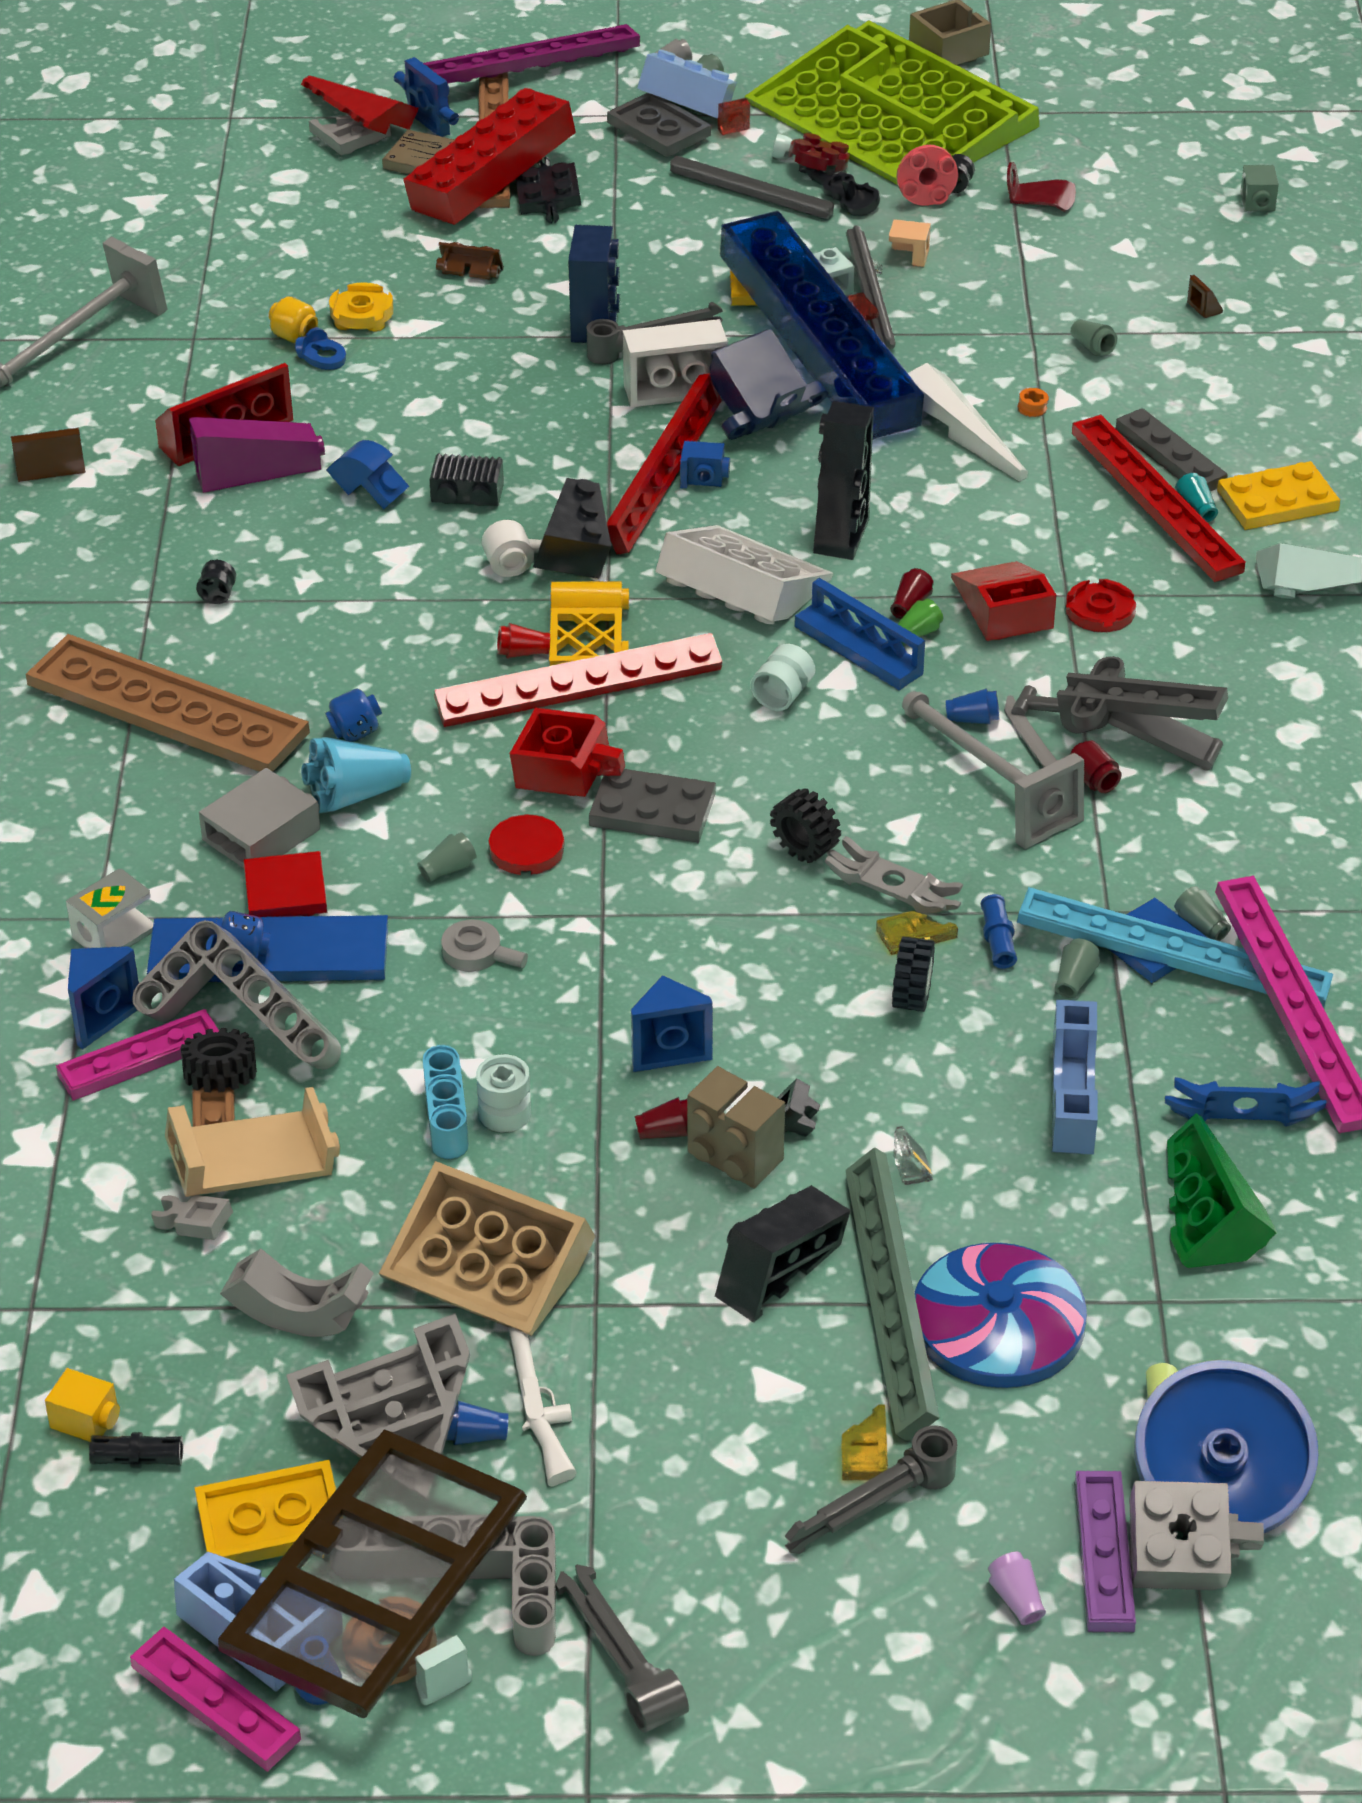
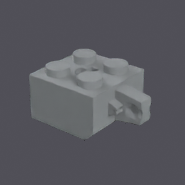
M1134 1481L1129 1498L1133 1588L1216 1590L1227 1586L1232 1574L1231 1558H1238L1240 1550H1261L1263 1547V1523L1238 1521V1514L1229 1513L1228 1483ZM1173 1531L1183 1532V1536L1187 1535L1188 1537L1184 1541L1178 1540L1176 1538L1178 1533L1175 1532L1173 1534Z

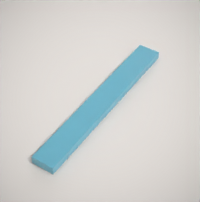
M1028 887L1018 914L1017 923L1072 939H1085L1100 947L1149 961L1167 964L1170 967L1267 994L1244 948ZM1301 965L1324 1008L1333 973Z

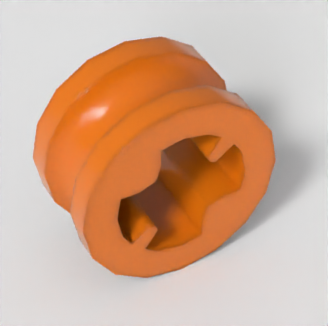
M1025 388L1019 394L1018 411L1029 417L1045 414L1049 401L1048 394L1038 388Z

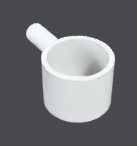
M501 520L492 524L482 536V547L492 570L503 577L517 576L525 572L531 566L534 560V553H538L542 540L528 539L522 525L513 520Z

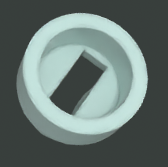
M777 134L772 157L782 160L790 158L788 153L793 140L788 136Z

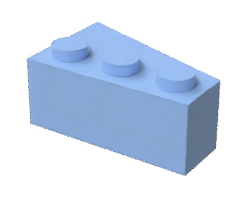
M659 50L658 53L647 54L637 89L718 119L727 116L737 82L728 79L729 74L714 69L710 71L703 68L702 64L698 62L684 60L671 52Z
M207 1552L174 1578L176 1615L218 1647L220 1635L266 1578L262 1577L261 1570ZM286 1586L249 1635L300 1658V1647L305 1641L319 1638L324 1640L328 1647H330L343 1636L342 1612ZM233 1658L275 1692L286 1684L282 1680Z

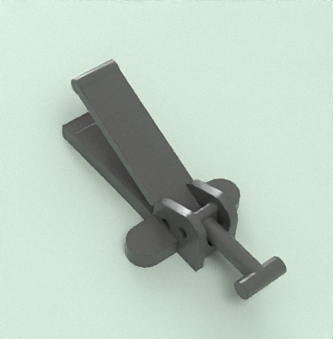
M1108 656L1098 660L1090 674L1069 672L1066 676L1068 686L1065 690L1057 692V698L1036 696L1037 690L1031 685L1025 686L1011 710L1012 714L1025 716L1028 710L1058 712L1065 729L1076 734L1103 728L1108 723L1194 763L1203 770H1211L1223 746V742L1170 717L1218 720L1228 700V690L1226 687L1125 678L1123 660L1119 657Z

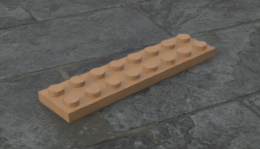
M67 634L26 673L28 686L259 772L265 768L274 771L310 733L309 721L71 634Z

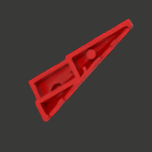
M310 75L304 78L301 83L303 87L312 90V93L318 96L321 95L327 103L341 112L350 115L353 120L362 122L364 127L385 135L390 124L410 130L419 109L401 101Z

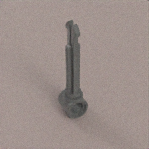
M710 302L708 308L627 327L624 325L618 326L616 322L609 319L594 320L587 325V358L596 364L615 362L619 358V353L623 351V330L720 319L722 322L723 319L720 316L714 315L723 312V310L716 303Z
M936 1425L926 1426L918 1430L913 1436L912 1447L904 1451V1457L900 1458L896 1465L819 1509L817 1515L802 1523L799 1520L794 1523L785 1535V1538L789 1541L785 1545L786 1549L790 1553L800 1554L805 1551L806 1545L828 1532H836L910 1487L915 1488L920 1485L921 1487L934 1490L948 1486L954 1480L956 1474L957 1439L955 1435L947 1428Z
M575 1565L579 1584L586 1597L577 1583L564 1571H561L556 1582V1591L559 1595L567 1592L624 1677L627 1686L624 1689L625 1701L637 1727L643 1733H646L689 1712L688 1699L677 1675L670 1668L662 1671L647 1662L592 1581L596 1579L595 1570L592 1567Z

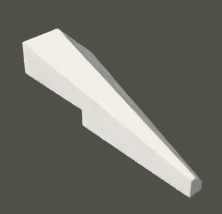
M928 363L903 375L902 397L948 425V437L1017 481L1020 482L1027 478L1028 471L947 375Z

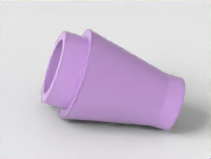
M1010 1552L994 1560L988 1567L991 1575L989 1583L1015 1613L1021 1625L1033 1624L1044 1617L1046 1610L1041 1602L1031 1561L1024 1559L1020 1552Z

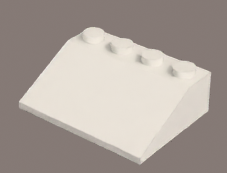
M718 525L666 532L655 571L666 576V581L672 585L692 587L696 589L695 593L698 596L707 599L718 598L725 601V607L739 612H744L745 610L755 614L754 619L766 624H774L775 621L789 619L812 598V582L818 578L829 582L833 576V573Z

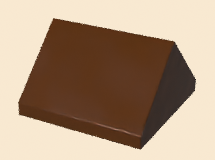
M79 427L11 436L18 482L86 473Z

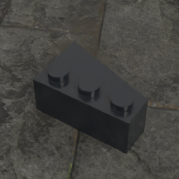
M566 478L543 536L533 568L599 579L611 548L600 485L587 479Z
M810 1185L795 1194H790L779 1203L762 1209L758 1214L747 1220L736 1223L727 1235L728 1247L715 1297L754 1323L763 1315L761 1306L770 1297L775 1295L781 1299L789 1292V1286L786 1285L788 1281L798 1272L808 1275L841 1245L851 1210Z

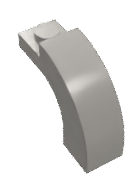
M259 1249L237 1263L220 1295L243 1313L271 1328L301 1336L323 1337L346 1330L355 1311L364 1303L368 1296L366 1287L374 1273L365 1265L359 1263L333 1279H308L289 1271L264 1250Z

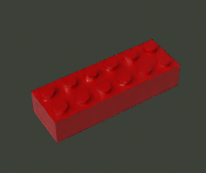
M530 88L519 90L515 96L504 104L499 105L495 111L484 119L479 120L476 125L464 134L459 135L452 143L436 152L432 158L416 167L413 172L403 178L411 210L456 225L576 133L569 101L534 91Z

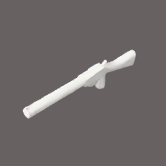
M509 1328L526 1417L522 1430L532 1429L539 1441L543 1452L547 1483L553 1487L576 1476L574 1466L550 1424L572 1421L570 1404L556 1405L553 1392L549 1388L539 1387L528 1335L517 1329ZM540 1393L548 1394L552 1399L553 1406L543 1407Z

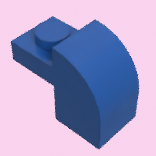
M370 440L357 442L326 469L348 496L362 485L383 509L410 487L388 463L387 460L393 454L384 446Z

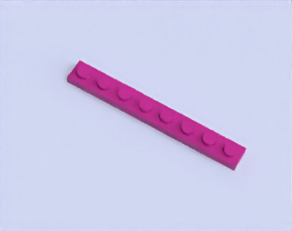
M1255 876L1218 882L1215 893L1312 1082L1320 1081L1318 1094L1321 1100H1326V1109L1338 1133L1361 1130L1362 1080Z

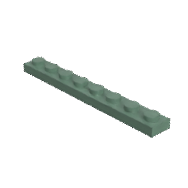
M874 1147L847 1168L845 1172L895 1434L909 1441L918 1430L930 1426L940 1417L887 1155Z

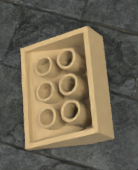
M435 1161L379 1275L532 1336L577 1276L596 1236L587 1220L583 1217Z

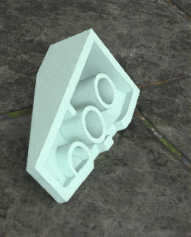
M1282 543L1259 550L1256 554L1263 589L1273 590L1275 597L1294 599L1296 594L1362 584V557Z

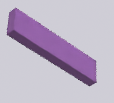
M1076 1471L1075 1489L1088 1632H1135L1136 1617L1121 1471Z

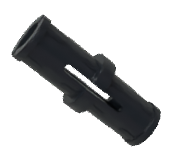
M132 1432L131 1436H91L89 1444L90 1464H130L131 1468H141L142 1464L182 1465L184 1452L182 1436L153 1437L143 1436L142 1432Z

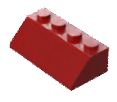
M282 363L168 408L155 420L159 448L178 467L194 461L189 418L293 421L288 365Z

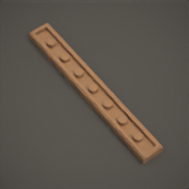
M508 72L500 73L496 77L479 78V120L495 111L499 105L509 100ZM510 183L479 206V208L510 207Z

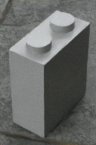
M268 768L263 769L199 811L202 840L244 869V859L283 855L320 830L318 801L311 794L304 793L292 785L285 777H280Z

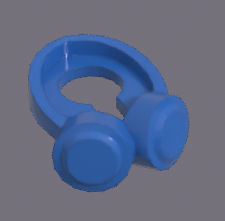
M312 328L307 332L306 336L296 339L295 350L298 357L304 359L310 365L319 369L333 370L345 364L346 351L344 347L338 342L328 339V335L323 329ZM317 350H332L336 354L331 357H321L318 355Z

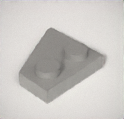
M351 116L336 117V124L321 125L318 119L309 121L310 132L340 155L350 154L356 149L378 143L379 140L391 136V126H389L385 135L364 127L362 122L353 120Z

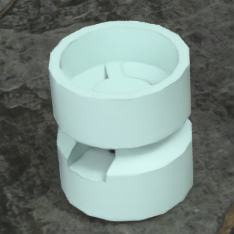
M793 644L778 646L769 656L767 662L753 676L751 680L753 696L768 709L783 711L789 708L814 676V662L810 655L799 646Z
M508 1054L495 1055L485 1059L476 1071L479 1119L485 1127L492 1131L502 1133L518 1130L527 1124L531 1117L529 1068L523 1060Z

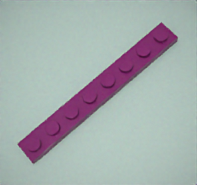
M628 24L423 64L444 78L448 84L454 82L466 83L474 78L496 77L500 73L510 71L522 72L526 68L536 66L548 67L552 63L562 61L574 62L577 58L600 57L603 53L613 51L625 52L629 48L640 46V35Z

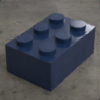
M574 225L568 259L571 342L587 343V325L594 320L609 319L616 323L618 322L617 313L620 312V294H617V286H619L620 267L616 266V259L619 258V239H613V226Z

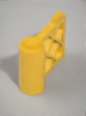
M622 581L551 582L550 666L599 656L593 651L603 644L612 649L614 653L629 650V641H622V610H629V588H622ZM558 621H574L578 626L567 632L558 626ZM599 621H615V625L605 632L594 626ZM585 631L595 637L586 646L576 639ZM567 644L578 651L572 656H557V652Z

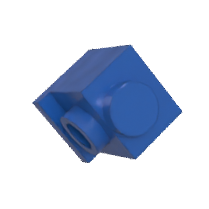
M684 441L680 460V488L687 489L688 485L722 487L723 477L729 478L730 457H724L725 443Z

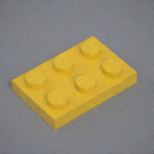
M1312 461L1218 480L1217 492L1244 530L1339 511V497Z
M330 1460L194 1487L206 1551L242 1564L284 1556L336 1490ZM341 1516V1518L338 1520L337 1523H339L340 1521H343V1517H342V1516Z

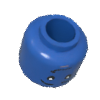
M356 688L332 699L329 702L330 711L325 713L337 739L343 737L346 741L354 742L378 729L377 716L381 715L382 711L373 694L366 697L362 690Z
M229 911L224 915L223 919L217 918L216 924L230 932L256 959L258 955L266 957L271 934L263 932L264 922L260 917ZM214 934L212 937L210 949L217 942V934ZM243 960L236 963L237 965L244 966Z

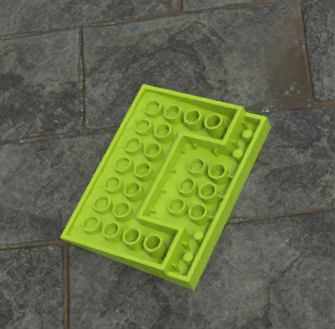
M870 20L858 28L847 24L745 95L746 103L803 134L813 133L819 135L821 141L828 143L842 142L849 146V159L898 185V166L904 156L914 148L923 145H936L947 150L951 156L963 154L969 157L972 162H975L1040 127L1039 107Z

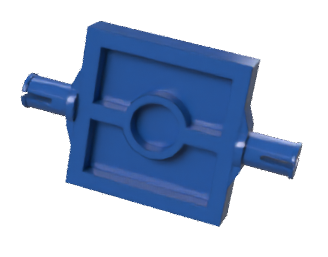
M415 57L404 60L405 74L402 71H398L394 74L393 78L405 91L407 104L419 108L415 119L437 136L444 137L450 135V125L458 123L459 115L452 111L448 105L450 89L447 81Z

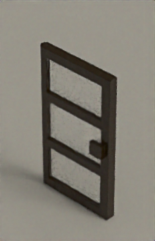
M384 1429L218 1638L219 1651L353 1715L366 1718L527 1499L525 1492Z

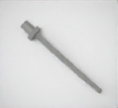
M1008 696L1004 712L1043 768L1056 762V758L1040 739L1027 718L1011 713L1016 701L1013 696Z

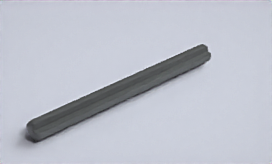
M675 156L670 162V171L677 175L826 220L834 213V204L824 199L681 156Z
M855 225L853 229L847 230L846 237L876 345L880 348L881 352L885 353L889 349H894L896 342L865 233L861 230L860 226Z

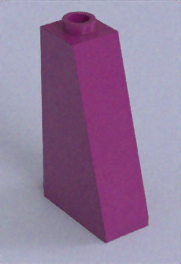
M189 418L195 472L203 493L321 470L320 456L325 455L324 442L321 435L316 436L311 423Z

